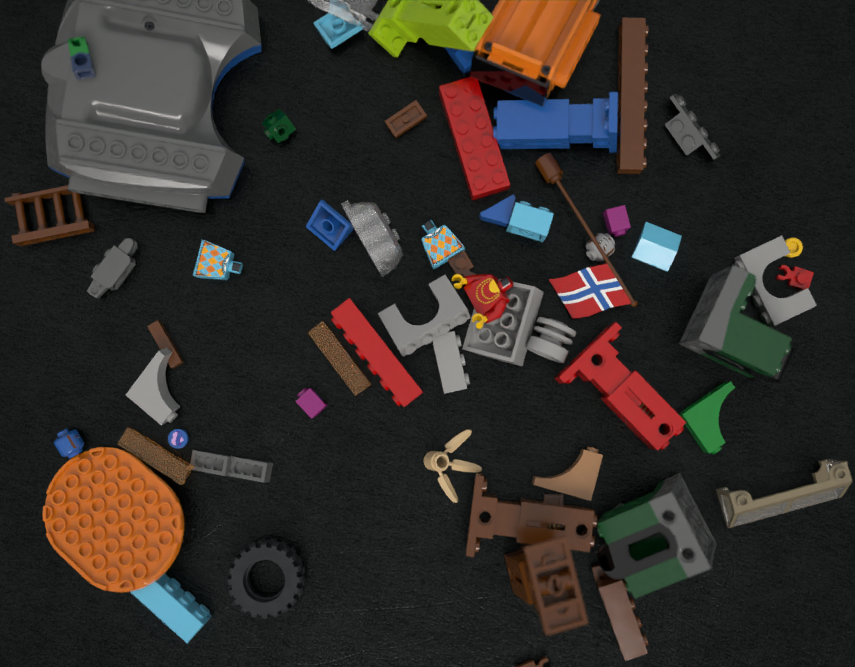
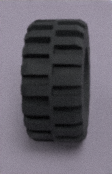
M273 538L270 540L260 539L247 545L232 560L233 563L228 569L229 577L227 578V584L230 585L228 592L230 596L233 595L235 598L233 603L236 606L239 604L242 607L241 611L245 614L248 611L251 613V617L254 618L262 616V619H269L270 616L275 618L283 612L286 613L300 597L306 581L304 577L306 570L305 566L302 565L303 560L301 556L295 553L297 551L295 548L288 547V543L284 541L278 542L277 539ZM260 560L273 561L284 572L285 584L282 590L273 596L258 593L250 583V569Z

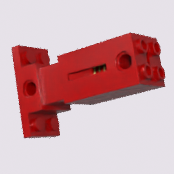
M615 322L602 331L555 377V380L559 384H567L578 375L583 381H590L603 394L601 399L649 449L663 450L669 445L670 442L668 440L673 435L677 436L684 430L682 426L686 422L636 370L629 371L615 357L618 352L609 342H613L620 335L618 331L622 328ZM592 356L597 358L596 365L591 362ZM660 425H662L661 433L659 432Z

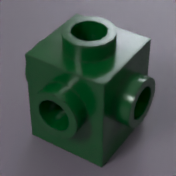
M280 109L269 114L262 122L266 128L263 132L270 140L274 138L277 143L286 140L289 134L296 130L288 117Z

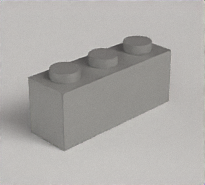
M455 331L436 337L432 342L444 394L467 389L470 381L468 373L463 372L462 366L466 364L464 355L459 354L458 347L461 346L459 335H455Z

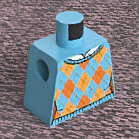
M430 220L422 226L427 233L422 238V244L433 270L446 263L448 259L465 251L464 245L446 225L437 229L433 221Z
M202 240L193 276L203 279L228 280L230 272L241 273L243 263L233 261L234 253Z

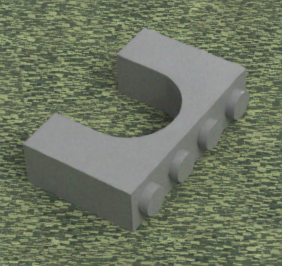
M782 236L734 258L736 261L735 266L756 275V285L752 291V301L756 307H759L762 313L760 315L761 319L768 327L775 326L817 306L808 288L786 298L774 297L765 289L762 276L766 266L790 254Z
M446 275L429 284L433 295L439 303V311L429 323L424 325L407 323L395 304L378 313L403 357L412 354L417 348L429 344L436 337L448 333L450 329L465 323L471 318L466 306Z

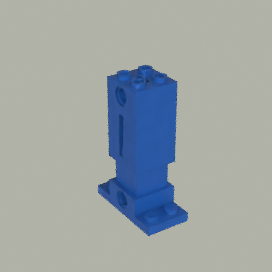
M609 92V98L593 99V104H570L569 99L498 101V107H494V119H496L497 126H494L493 129L494 138H496L501 149L570 148V143H593V148H609V153L617 152L618 92Z

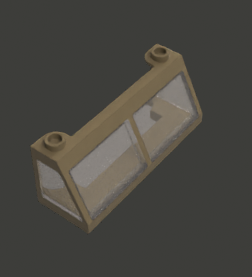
M833 459L818 461L820 468L817 472L812 473L815 483L753 500L751 495L743 490L734 492L728 490L727 487L716 489L727 528L841 498L852 483L847 461Z

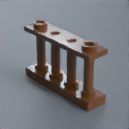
M68 185L28 194L14 193L11 197L5 198L6 203L16 207L20 231L18 235L11 237L13 244L18 246L95 231L94 223L84 218L80 193L68 191ZM72 194L77 219L75 223L68 224L65 221L61 200L63 195ZM53 198L58 223L56 227L49 228L46 225L43 199ZM34 201L39 227L37 231L30 232L27 228L23 204Z

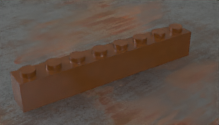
M623 17L619 24L617 173L640 174L643 168H646L647 159L644 157V149L647 146V138H644V130L646 131L647 119H644V112L647 111V100H644V93L647 92L648 82L645 81V74L648 71V63L645 62V56L648 54V44H645V37L648 36L646 18Z

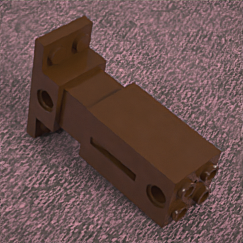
M476 473L466 556L474 557V553L479 552V537L493 539V534L515 537L516 542L525 544H536L565 536L570 550L590 552V547H594L595 535H592V528L596 527L597 515H595L590 507L520 498L519 502L497 500V495L482 493L486 492L487 479L484 478L483 473ZM483 511L490 513L487 519H482L479 515ZM584 524L582 531L576 532V527Z
M565 536L525 546L522 550L504 554L513 593L529 605L534 603L535 609L540 614L545 635L588 624Z

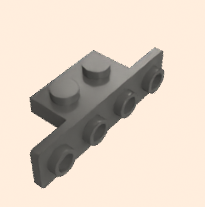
M677 94L670 96V99L680 113L667 122L665 126L684 153L689 155L701 145H704L713 159L720 156L718 153L720 149L707 138L709 134L706 129L697 124L696 121L698 119L692 111L689 112L685 107L687 103L681 95L677 96Z

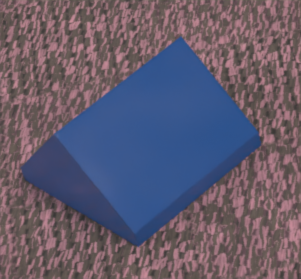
M323 200L319 202L306 225V228L334 251L354 230L349 221Z

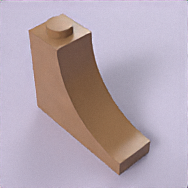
M587 446V450L581 449L576 461L566 471L551 477L533 476L532 484L591 501L603 455L598 454V449Z

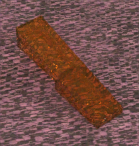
M324 321L308 331V334L355 396L371 385L370 381Z
M127 427L118 442L119 446L180 485L185 483L194 468L191 464L166 451L159 444Z

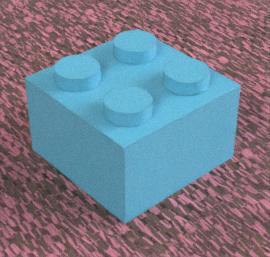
M516 202L506 231L543 242L548 235L554 213H550V210L544 207H539L538 209L531 207V204L528 202Z

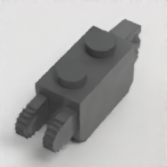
M127 238L119 247L113 246L106 251L103 261L98 263L93 269V274L91 275L93 281L87 290L89 294L99 299L108 289L116 290L120 287L136 265L135 259L132 257L138 248L136 241Z

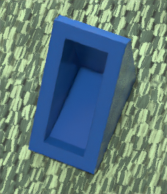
M514 194L481 212L479 215L480 219L507 227L516 198Z

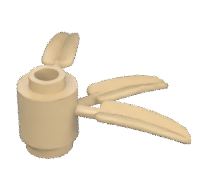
M465 430L452 438L445 445L447 449L444 452L430 451L424 457L425 467L432 471H438L440 486L449 499L455 503L458 502L457 494L448 476L443 474L442 471L446 470L448 466H452L453 470L462 472H480L482 470L479 465L467 461L454 459L452 462H449V458L446 455L448 452H454L471 435L472 430Z

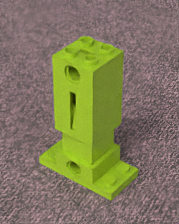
M388 0L368 34L393 57L399 56L407 41L416 43L419 37L423 38L429 45L474 51L494 16L478 0Z

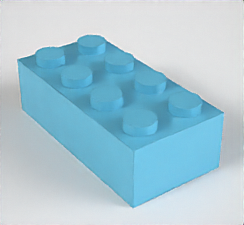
M165 573L152 584L142 589L131 591L138 600L186 643L212 617L207 607L202 604L199 605L190 592L182 590L180 583L173 578L170 579Z

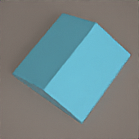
M346 3L342 4V6L349 8ZM329 12L314 22L320 35L331 49L364 29L358 19H353L355 21L353 22L333 12Z
M645 222L631 258L668 272L677 254L682 236Z

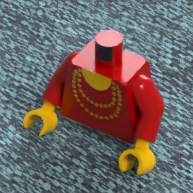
M456 274L452 277V281L460 282L454 284L455 289H460L463 284L466 285L464 289L477 314L473 315L472 322L480 321L476 323V328L481 329L484 326V322L489 323L501 318L510 301L506 291L514 286L508 276L502 280L489 274L469 275L464 278Z

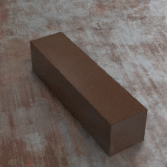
M157 320L147 326L160 350L168 348L173 352L168 360L169 366L174 369L183 364L184 361L162 322Z

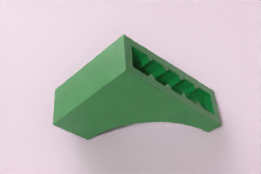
M731 381L722 383L678 413L686 422L685 426L704 453L715 454L722 449L721 445L726 443L719 429V411L726 396L735 388Z

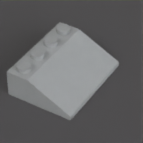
M513 282L514 286L506 291L510 301L501 318L489 323L484 322V326L481 329L476 328V323L480 321L472 322L473 315L477 314L474 308L462 349L503 362L523 366L527 352L526 346L532 335L544 292L534 286Z

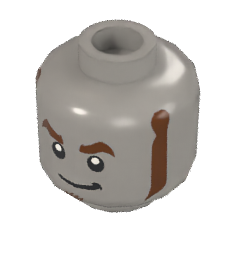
M598 233L594 236L607 257L614 253L615 241L610 235ZM592 239L586 243L587 256L593 261H604Z

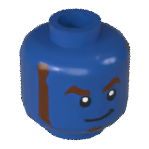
M66 428L57 433L58 438L55 439L54 445L62 457L68 456V458H72L83 451L82 448L85 443L77 430L69 431Z

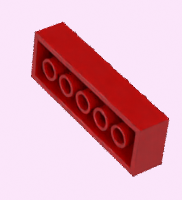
M477 76L439 86L440 98L472 200L509 190L510 182L497 140L493 135V127Z
M350 298L331 312L334 316L331 318L337 328L344 329L345 333L343 336L351 345L355 343L358 347L355 350L361 359L369 361L368 368L374 375L379 374L382 378L379 382L386 391L390 389L393 392L392 399L398 406L401 404L403 407L407 406L423 393Z

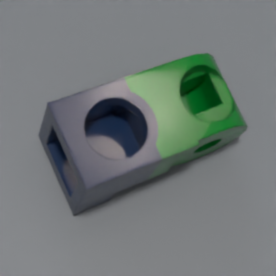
M86 37L68 39L72 69L76 79L96 77Z

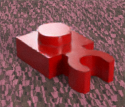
M786 265L779 266L778 269L783 270L785 274L784 276L776 275L775 278L777 280L787 279L789 280L787 286L799 290L809 289L814 272L796 266L791 271Z

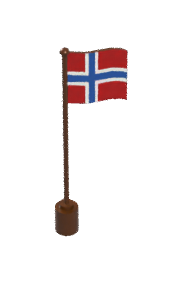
M552 153L543 155L535 162V165L547 183H557L607 263L588 267L562 278L549 279L572 318L588 317L606 309L630 304L632 307H635L638 302L631 296L562 186L560 180L562 179L563 171Z

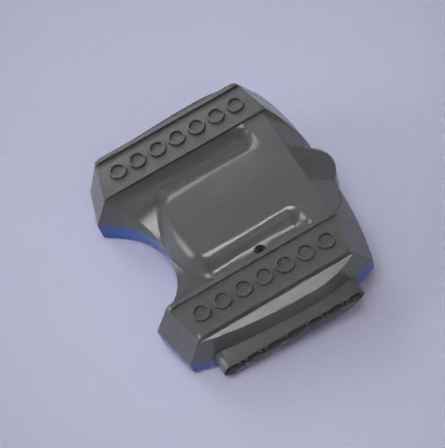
M67 0L55 46L50 48L44 55L41 70L46 82L49 84L45 127L48 167L69 178L68 191L199 213L206 212L208 198H230L245 161L220 136L213 120V100L216 89L225 74L237 63L261 52L257 7L250 0ZM85 36L96 77L77 80L72 69L68 39Z

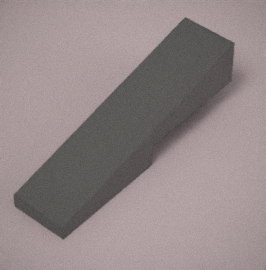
M193 450L189 469L266 483L270 482L273 463Z

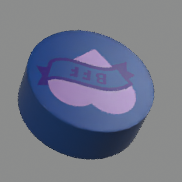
M175 429L170 432L168 442L173 448H183L189 442V435L183 429Z

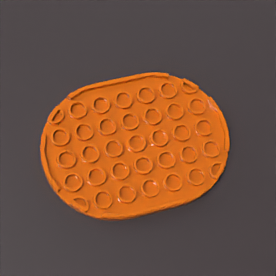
M92 448L71 458L53 477L46 492L45 506H43L46 536L57 553L88 582L107 591L131 592L152 584L170 568L178 555L184 535L182 507L172 488L137 457L118 448Z

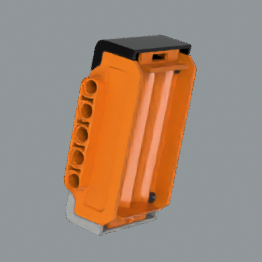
M499 0L492 12L494 16L474 49L470 77L544 107L555 85L563 89L565 88L601 16V14L594 12L599 0Z

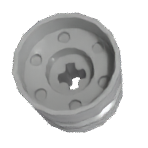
M538 317L536 322L544 328L534 326V330L541 335L540 337L530 336L526 349L547 359L564 364L569 351L562 347V344L572 345L573 341L565 336L575 337L576 331L560 321Z

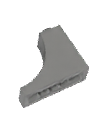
M168 348L159 350L126 394L128 398L160 425L166 422L171 423L178 414L176 412L180 408L170 395L166 384V366L173 353Z

